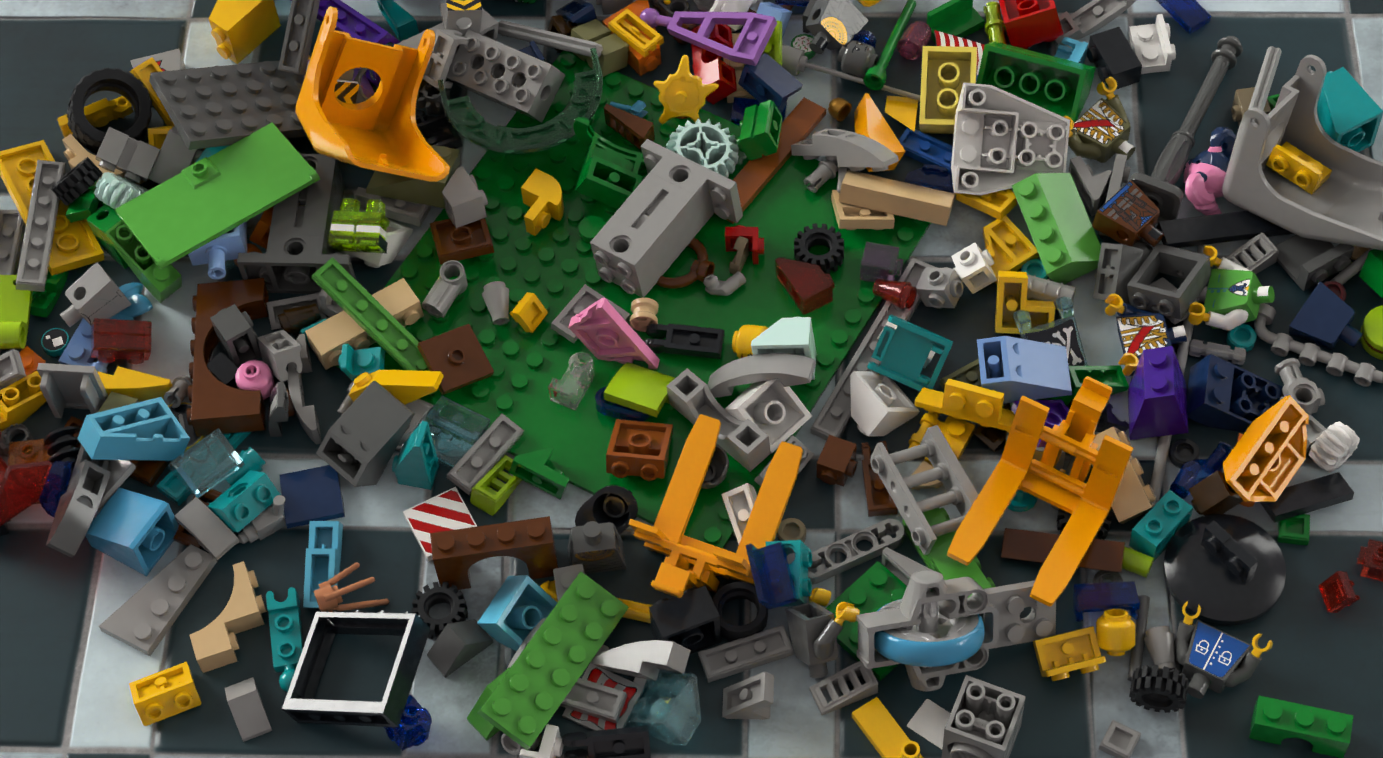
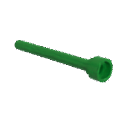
M908 0L876 66L867 70L863 81L869 89L880 90L883 88L887 80L885 70L916 7L915 0Z

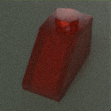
M781 257L775 259L776 276L803 315L833 301L834 282L828 273H823L819 265Z

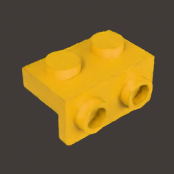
M1094 626L1033 641L1042 677L1051 676L1052 681L1069 678V671L1077 669L1081 670V674L1099 670L1098 664L1106 662L1105 656H1101Z

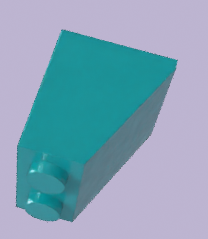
M1344 67L1334 72L1329 71L1326 73L1317 104V115L1321 126L1333 140L1356 152L1372 146L1383 116V110Z

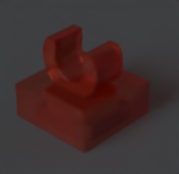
M1337 571L1318 585L1328 612L1338 613L1344 607L1351 606L1360 599L1354 593L1352 588L1354 582L1349 580L1347 572Z

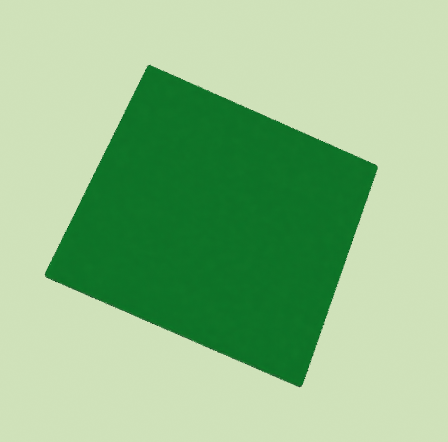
M564 50L552 65L564 73L565 77L543 122L541 123L516 112L490 146V150H487L469 174L474 176L478 190L482 189L487 197L488 205H485L487 217L485 219L494 253L459 260L464 267L467 277V289L456 297L443 318H436L423 309L422 302L439 278V270L442 266L438 259L430 227L385 287L404 278L420 300L424 316L418 319L416 323L404 327L419 342L470 324L494 370L492 376L445 395H442L440 390H438L433 396L429 394L419 398L436 406V417L480 438L501 414H504L524 430V434L508 453L517 456L554 447L551 458L546 465L547 467L559 469L566 477L570 478V484L592 495L609 485H617L630 490L637 501V517L654 525L683 447L694 424L669 403H664L658 416L654 417L604 400V391L624 364L617 361L597 359L579 338L575 343H572L551 329V323L585 284L630 313V317L633 314L631 312V302L637 298H642L636 294L627 293L621 286L613 282L608 283L604 281L598 274L590 243L583 241L579 235V223L583 218L595 215L601 217L607 223L618 209L575 191L588 149L574 132L573 125L576 118L585 117L591 119V127L601 137L615 145L641 153V150L605 123L604 106L606 104L610 105V102H616L632 106L638 100L644 102L646 107L643 110L648 113L643 119L653 122L655 134L653 142L665 148L672 132H676L678 125L685 127L687 120L692 124H695V122L690 117H675L661 124L659 118L663 113L664 107L659 101V90L617 71L601 78L600 91L599 74L589 67L587 61L584 62L574 55L573 52ZM699 109L698 114L701 123H706L708 119H710L712 125L720 122L721 129L729 128L730 135H735V139L740 136L741 129L739 125ZM740 150L735 171L733 174H729L728 177L731 180L750 161L745 153ZM511 153H515V154H518V153H531V154H522V155H510ZM791 155L745 209L743 217L738 223L734 222L732 224L714 213L694 237L705 246L708 253V261L715 264L713 275L717 276L718 280L726 281L734 275L729 271L730 261H733L737 252H726L725 227L737 225L758 227L759 238H764V254H759V264H753L752 252H749V256L741 271L746 278V283L728 296L710 295L705 290L706 286L704 283L698 280L686 287L668 289L654 285L644 297L653 299L659 304L658 313L655 315L658 318V324L668 325L670 323L725 330L721 359L668 354L665 352L655 353L660 362L657 369L650 370L676 378L688 368L698 378L708 384L710 375L717 369L739 359L737 353L733 352L732 338L734 332L738 331L741 326L759 325L769 328L781 318L811 317L817 352L815 380H811L807 384L790 386L811 413L931 223L894 215V229H839L831 201L832 190H837L838 172H836L834 179H829L816 193H813L807 189L810 183L805 185L803 180L819 167L820 161L817 159L805 160L803 156ZM537 168L551 175L559 182L562 189L564 214L560 221L551 217L547 227L542 228L534 236L526 232L524 215L531 207L523 203L521 187ZM639 169L638 175L643 176L642 181L648 175L646 169ZM445 208L434 222L450 219ZM817 223L818 228H822L823 223L827 224L828 230L833 226L835 233L838 231L841 233V239L843 238L844 259L842 265H838V270L835 273L830 269V275L825 276L824 272H821V277H816V272H813L810 276L807 275V269L802 272L799 269V265H796L794 240L795 237L797 238L799 231L804 233V227L806 226L813 229L812 224ZM815 245L809 248L808 251L814 255H824L830 249L823 245ZM686 246L662 276L676 278L688 274L693 262L697 260L695 251ZM453 276L449 279L453 280L458 278V276ZM490 282H504L506 287L509 288V313L517 306L518 301L529 292L537 296L548 311V314L533 333L525 332L510 314H508V323L494 325L482 297L483 287ZM633 329L643 341L648 338L659 339L648 336L644 331ZM376 342L370 345L369 348L381 346ZM385 351L384 370H404ZM577 353L579 364L567 374L569 359L573 354ZM633 360L632 364L649 369L646 362ZM553 383V390H554V392H553L552 396H550V395H551V393H550V390H551V389H549V388H550V385ZM753 383L737 385L734 387L732 395L715 399L725 409ZM616 419L673 424L669 461L664 478L647 481L641 476L627 475L624 478H617L612 473H606V453ZM800 428L794 434H792L794 437L797 435ZM777 449L751 472L727 453L729 469L725 480L712 489H700L684 535L724 549L734 530L721 494L748 483L754 487L758 495L761 486L754 480L773 458Z

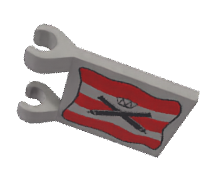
M602 645L594 657L608 651L609 648ZM591 661L582 679L627 693V698L617 724L568 708L565 709L562 716L592 731L624 728L644 689L651 680L635 677L632 682L593 665Z

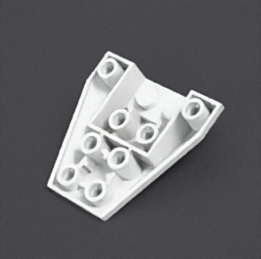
M964 82L955 114L951 161L954 193L985 195L1010 189L1012 185L1035 173H1066L1070 120L993 85Z

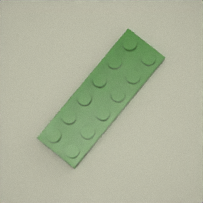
M580 571L477 714L528 750L629 607Z

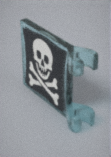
M1063 296L1055 301L1061 319L1033 328L1031 327V318L1028 311L1019 310L1013 313L1021 339L1066 346L1068 366H1088L1074 317L1073 302L1070 297Z

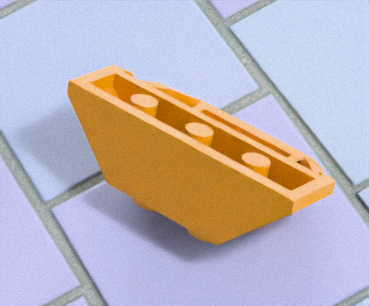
M1290 395L1284 397L1256 418L1223 462L1225 481L1245 502H1276L1306 459V425L1309 423V415Z

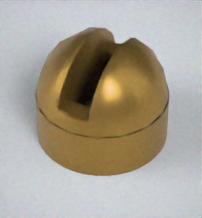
M838 97L830 101L828 111L837 121H843L849 115L852 105L845 99Z

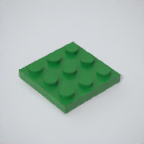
M877 561L825 609L834 613L835 618L836 607L841 602L854 604L855 608L860 610V614L876 612L882 606L902 599L907 586ZM845 620L842 624L844 628L837 636V643L859 662L860 659L857 657L858 622ZM898 664L872 668L871 670L874 676L881 681Z

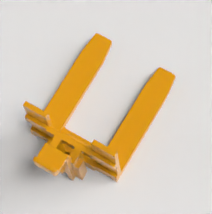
M1086 376L1073 399L1066 420L1063 419L1059 426L1055 424L1052 429L1044 426L1050 408L1022 395L1002 457L958 527L948 549V557L966 566L969 565L984 547L1018 490L1029 493L1071 514L1070 519L1039 570L1030 593L1031 598L1049 607L1055 603L1066 589L1109 514L1134 449L1108 435H1105L1099 451L1097 450L1099 445L1094 443L1096 436L1094 433L1101 413L1110 399L1112 387ZM1041 439L1047 443L1041 461L1033 459L1038 442ZM1062 451L1076 457L1069 475L1065 474L1066 470L1062 468L1060 470L1055 469ZM1093 464V468H1092L1091 474H1090L1089 479H1088V482H1087V484H1086V483H1084V482H1085V480H1086V478H1087V476H1088L1090 467H1091V465Z
M700 414L685 442L654 526L633 519L629 521V525L635 531L634 536L645 541L644 547L647 550L666 555L664 562L660 565L655 581L652 580L651 586L655 590L677 598H681L684 591L689 588H700L705 585L708 591L716 593L720 584L716 575L728 580L730 578L750 583L757 587L765 567L766 542L774 541L798 475L803 454L801 447L784 441L780 443L768 466L738 549L734 553L684 535L713 457L721 427L720 420Z

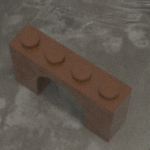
M550 516L430 533L432 558L440 587H442L443 582H448L449 588L452 585H455L458 590L471 588L469 568L476 562L490 557L510 556L523 560L527 564L531 579L554 576L553 569L558 568Z

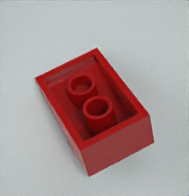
M999 0L1011 46L1028 49L1034 44L1043 41L1051 42L1064 35L1054 0Z

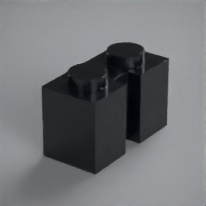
M1120 27L1090 36L1087 57L1090 63H1094L1096 68H1098V76L1101 82L1106 83L1107 78L1113 77L1117 82L1116 89L1140 81L1142 64Z

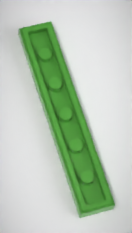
M333 257L312 275V279L404 370L429 371L417 347L419 341Z

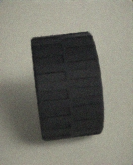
M109 67L93 70L90 74L83 76L73 89L67 110L68 126L73 133V137L85 149L87 148L92 153L97 154L106 133L96 129L89 123L84 114V104L87 98L96 92L113 91L124 96L131 103L135 111L133 124L122 133L141 141L152 117V100H150V94L142 81L134 77L130 72Z

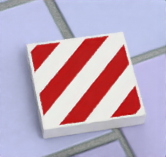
M456 487L403 511L404 517L428 562L433 560L430 533L477 527Z

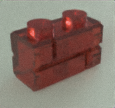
M94 318L91 328V358H98V361L103 363H111L115 359H127V363L141 364L144 360H149L151 354L152 322Z

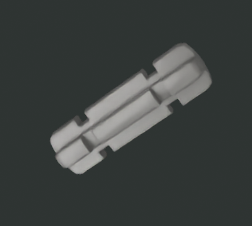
M1196 339L1190 342V356L1200 357V355H1205L1206 357L1212 354L1225 361L1232 360V364L1243 365L1245 362L1246 350L1244 348L1235 347L1230 349L1228 345L1212 342L1203 344V341Z

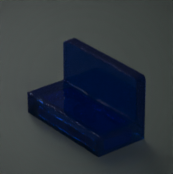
M778 542L759 549L752 543L746 545L759 602L769 610L796 602L797 597L784 544Z

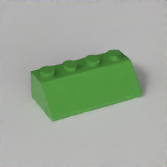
M1035 173L1012 185L1046 274L1052 281L1066 284L1098 268L1101 244L1092 227V222L1071 173Z

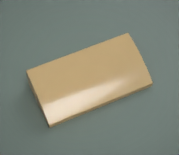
M848 170L841 185L839 202L947 226L956 194Z

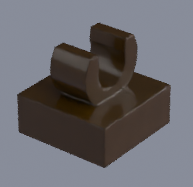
M561 15L551 17L547 31L571 36V29L578 26L571 21L565 22ZM554 48L557 53H561L562 51H564Z

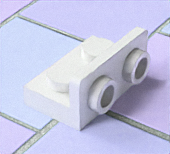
M1163 14L1157 15L1155 24L1129 26L1128 35L1131 47L1142 64L1141 74L1170 71L1171 62L1176 58L1175 45L1170 44L1169 23H1165Z

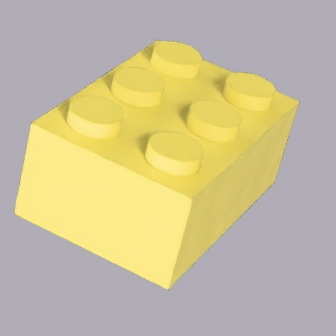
M923 46L919 116L921 132L954 134L955 114L963 83L976 84L977 47Z

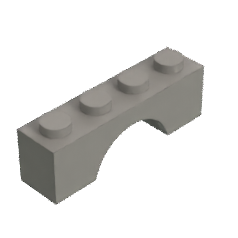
M688 368L666 386L669 404L692 424H695L700 414L720 420L721 427L716 444L722 447L749 472L771 454L769 436L749 419L740 421L731 416L714 398L708 385Z

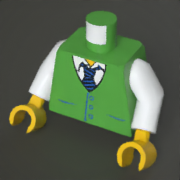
M1209 245L1204 247L1203 253L1211 257L1210 267L1215 265L1217 268L1211 270L1204 305L1198 302L1190 304L1188 310L1189 322L1192 325H1199L1202 321H1205V324L1211 326L1212 329L1220 328L1229 331L1245 322L1254 321L1258 316L1260 304L1273 303L1275 297L1273 287L1262 286L1255 273L1227 258H1218L1215 247Z

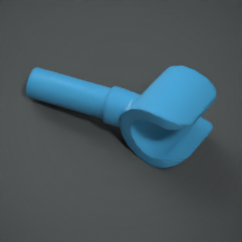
M638 100L632 106L610 102L611 106L641 118L648 113L643 110L646 104L641 100Z

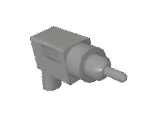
M282 495L275 496L273 506L260 513L250 524L242 529V532L238 533L239 542L245 544L248 541L252 543L257 539L262 540L285 527L286 521L283 516L285 497Z

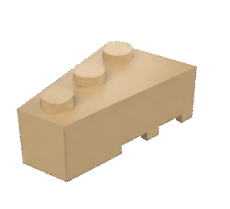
M1114 426L1096 434L1094 443L1099 445L1098 451L1105 435L1131 446L1125 432L1120 431ZM1132 454L1112 504L1117 520L1122 524L1148 513L1154 507L1153 502L1156 501L1151 486L1149 484L1145 485L1141 474L1144 472L1136 457L1133 458Z

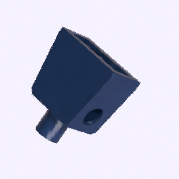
M1321 282L1318 283L1289 325L1290 334L1328 350H1333L1339 340L1354 348L1363 336L1362 332L1350 326L1355 317V311Z

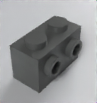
M233 304L210 317L221 348L238 368L247 361L257 360L262 357L257 345L258 336L252 328L254 326L246 311L241 313L237 306Z

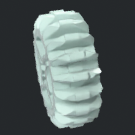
M698 118L695 124L687 120L685 127L678 125L676 132H672L666 144L667 149L727 178L729 174H733L735 171V165L738 163L739 148L738 144H735V135H730L729 128L721 129L720 122L712 125L710 119L706 123H701Z
M105 172L99 178L94 194L98 200L116 209L149 190L120 175Z

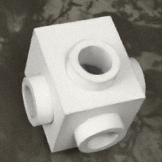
M976 242L951 256L956 266L953 269H955L961 281L964 282L972 294L997 281L991 265L995 264L987 249L982 251Z

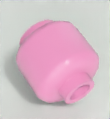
M250 360L243 363L236 371L235 381L238 389L260 390L263 400L271 395L275 387V380L271 369L266 363L260 360Z

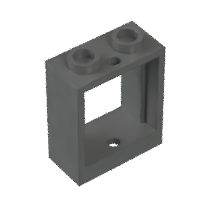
M1157 244L1127 285L1129 305L1182 320L1189 310L1190 304L1196 300L1210 279V257ZM1158 273L1185 279L1176 292L1149 286Z

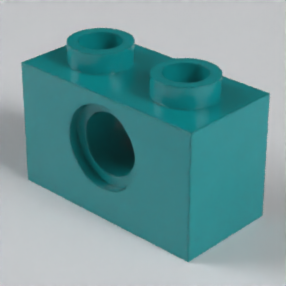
M250 470L207 507L231 531L238 533L273 503L275 496L281 494L266 473Z

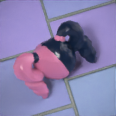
M1217 127L1212 131L1209 149L1189 160L1183 170L1186 197L1193 204L1194 208L1205 216L1222 214L1215 198L1224 197L1222 185L1236 140L1233 130L1228 127Z

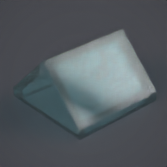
M218 428L172 460L167 467L195 497L199 498L245 464Z

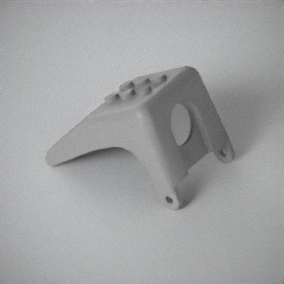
M1307 55L1300 61L1296 74L1282 87L1275 108L1271 112L1266 114L1260 108L1253 107L1244 113L1222 185L1223 196L1228 202L1302 238L1383 250V162L1369 158L1339 144L1325 132L1318 119L1317 104L1327 68L1318 56ZM1310 65L1313 66L1316 71H1313L1310 68ZM1287 141L1331 169L1332 172L1329 179L1311 195L1266 166L1272 149L1277 144L1282 146Z

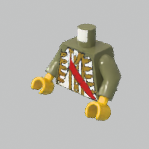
M1113 77L1106 79L1108 89L1103 82L1097 85V92L1100 95H1106V100L1101 98L1074 123L1069 116H1063L1070 120L1068 146L1076 156L1105 163L1115 153L1127 155L1128 160L1135 151V147L1127 142L1131 126L1118 95L1113 93L1117 88V82Z

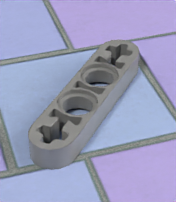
M886 519L812 552L813 560L811 567L816 568V573L812 574L808 570V578H810L811 584L822 582L882 555V551L886 547L892 550L899 547L904 540L903 525L896 519ZM886 530H890L892 533L896 532V537L892 538L890 535H886ZM861 540H868L872 543L873 547L869 551H861L856 547V544ZM834 552H842L846 555V560L842 563H834L831 561L830 555Z

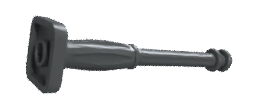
M1235 36L1223 37L1218 41V49L1211 54L1213 64L1180 129L1172 134L1170 141L1162 151L1152 175L1134 173L1129 179L1159 208L1160 215L1156 224L1159 221L1178 218L1183 192L1175 184L1184 170L1191 149L1195 145L1194 136L1227 70L1236 66V58L1243 52L1240 40Z

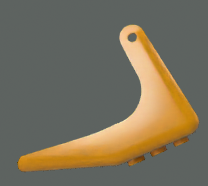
M328 7L316 39L295 111L314 150L319 154L365 169L429 182H437L444 179L449 174L450 166L426 142L417 127L415 114L419 87L435 44V32L429 29L425 30L417 49L397 44L391 47L352 38L349 33L335 30L338 10L335 7ZM360 67L368 68L380 76L381 81L376 92L364 102L349 104L340 101L335 96L336 82L348 70Z

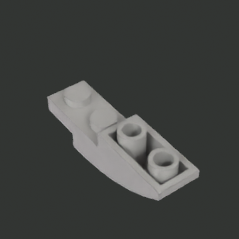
M827 128L812 134V139H804L791 145L793 156H803L805 160L816 159L820 156H825L826 160L837 159L838 167H849L850 171H860L866 169V167H872L874 172L885 171L889 169V165L899 161L898 155L879 142L864 135L841 129Z

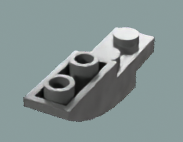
M82 444L67 492L60 497L46 546L71 558L75 556L94 519L111 474L107 470L110 460H92Z

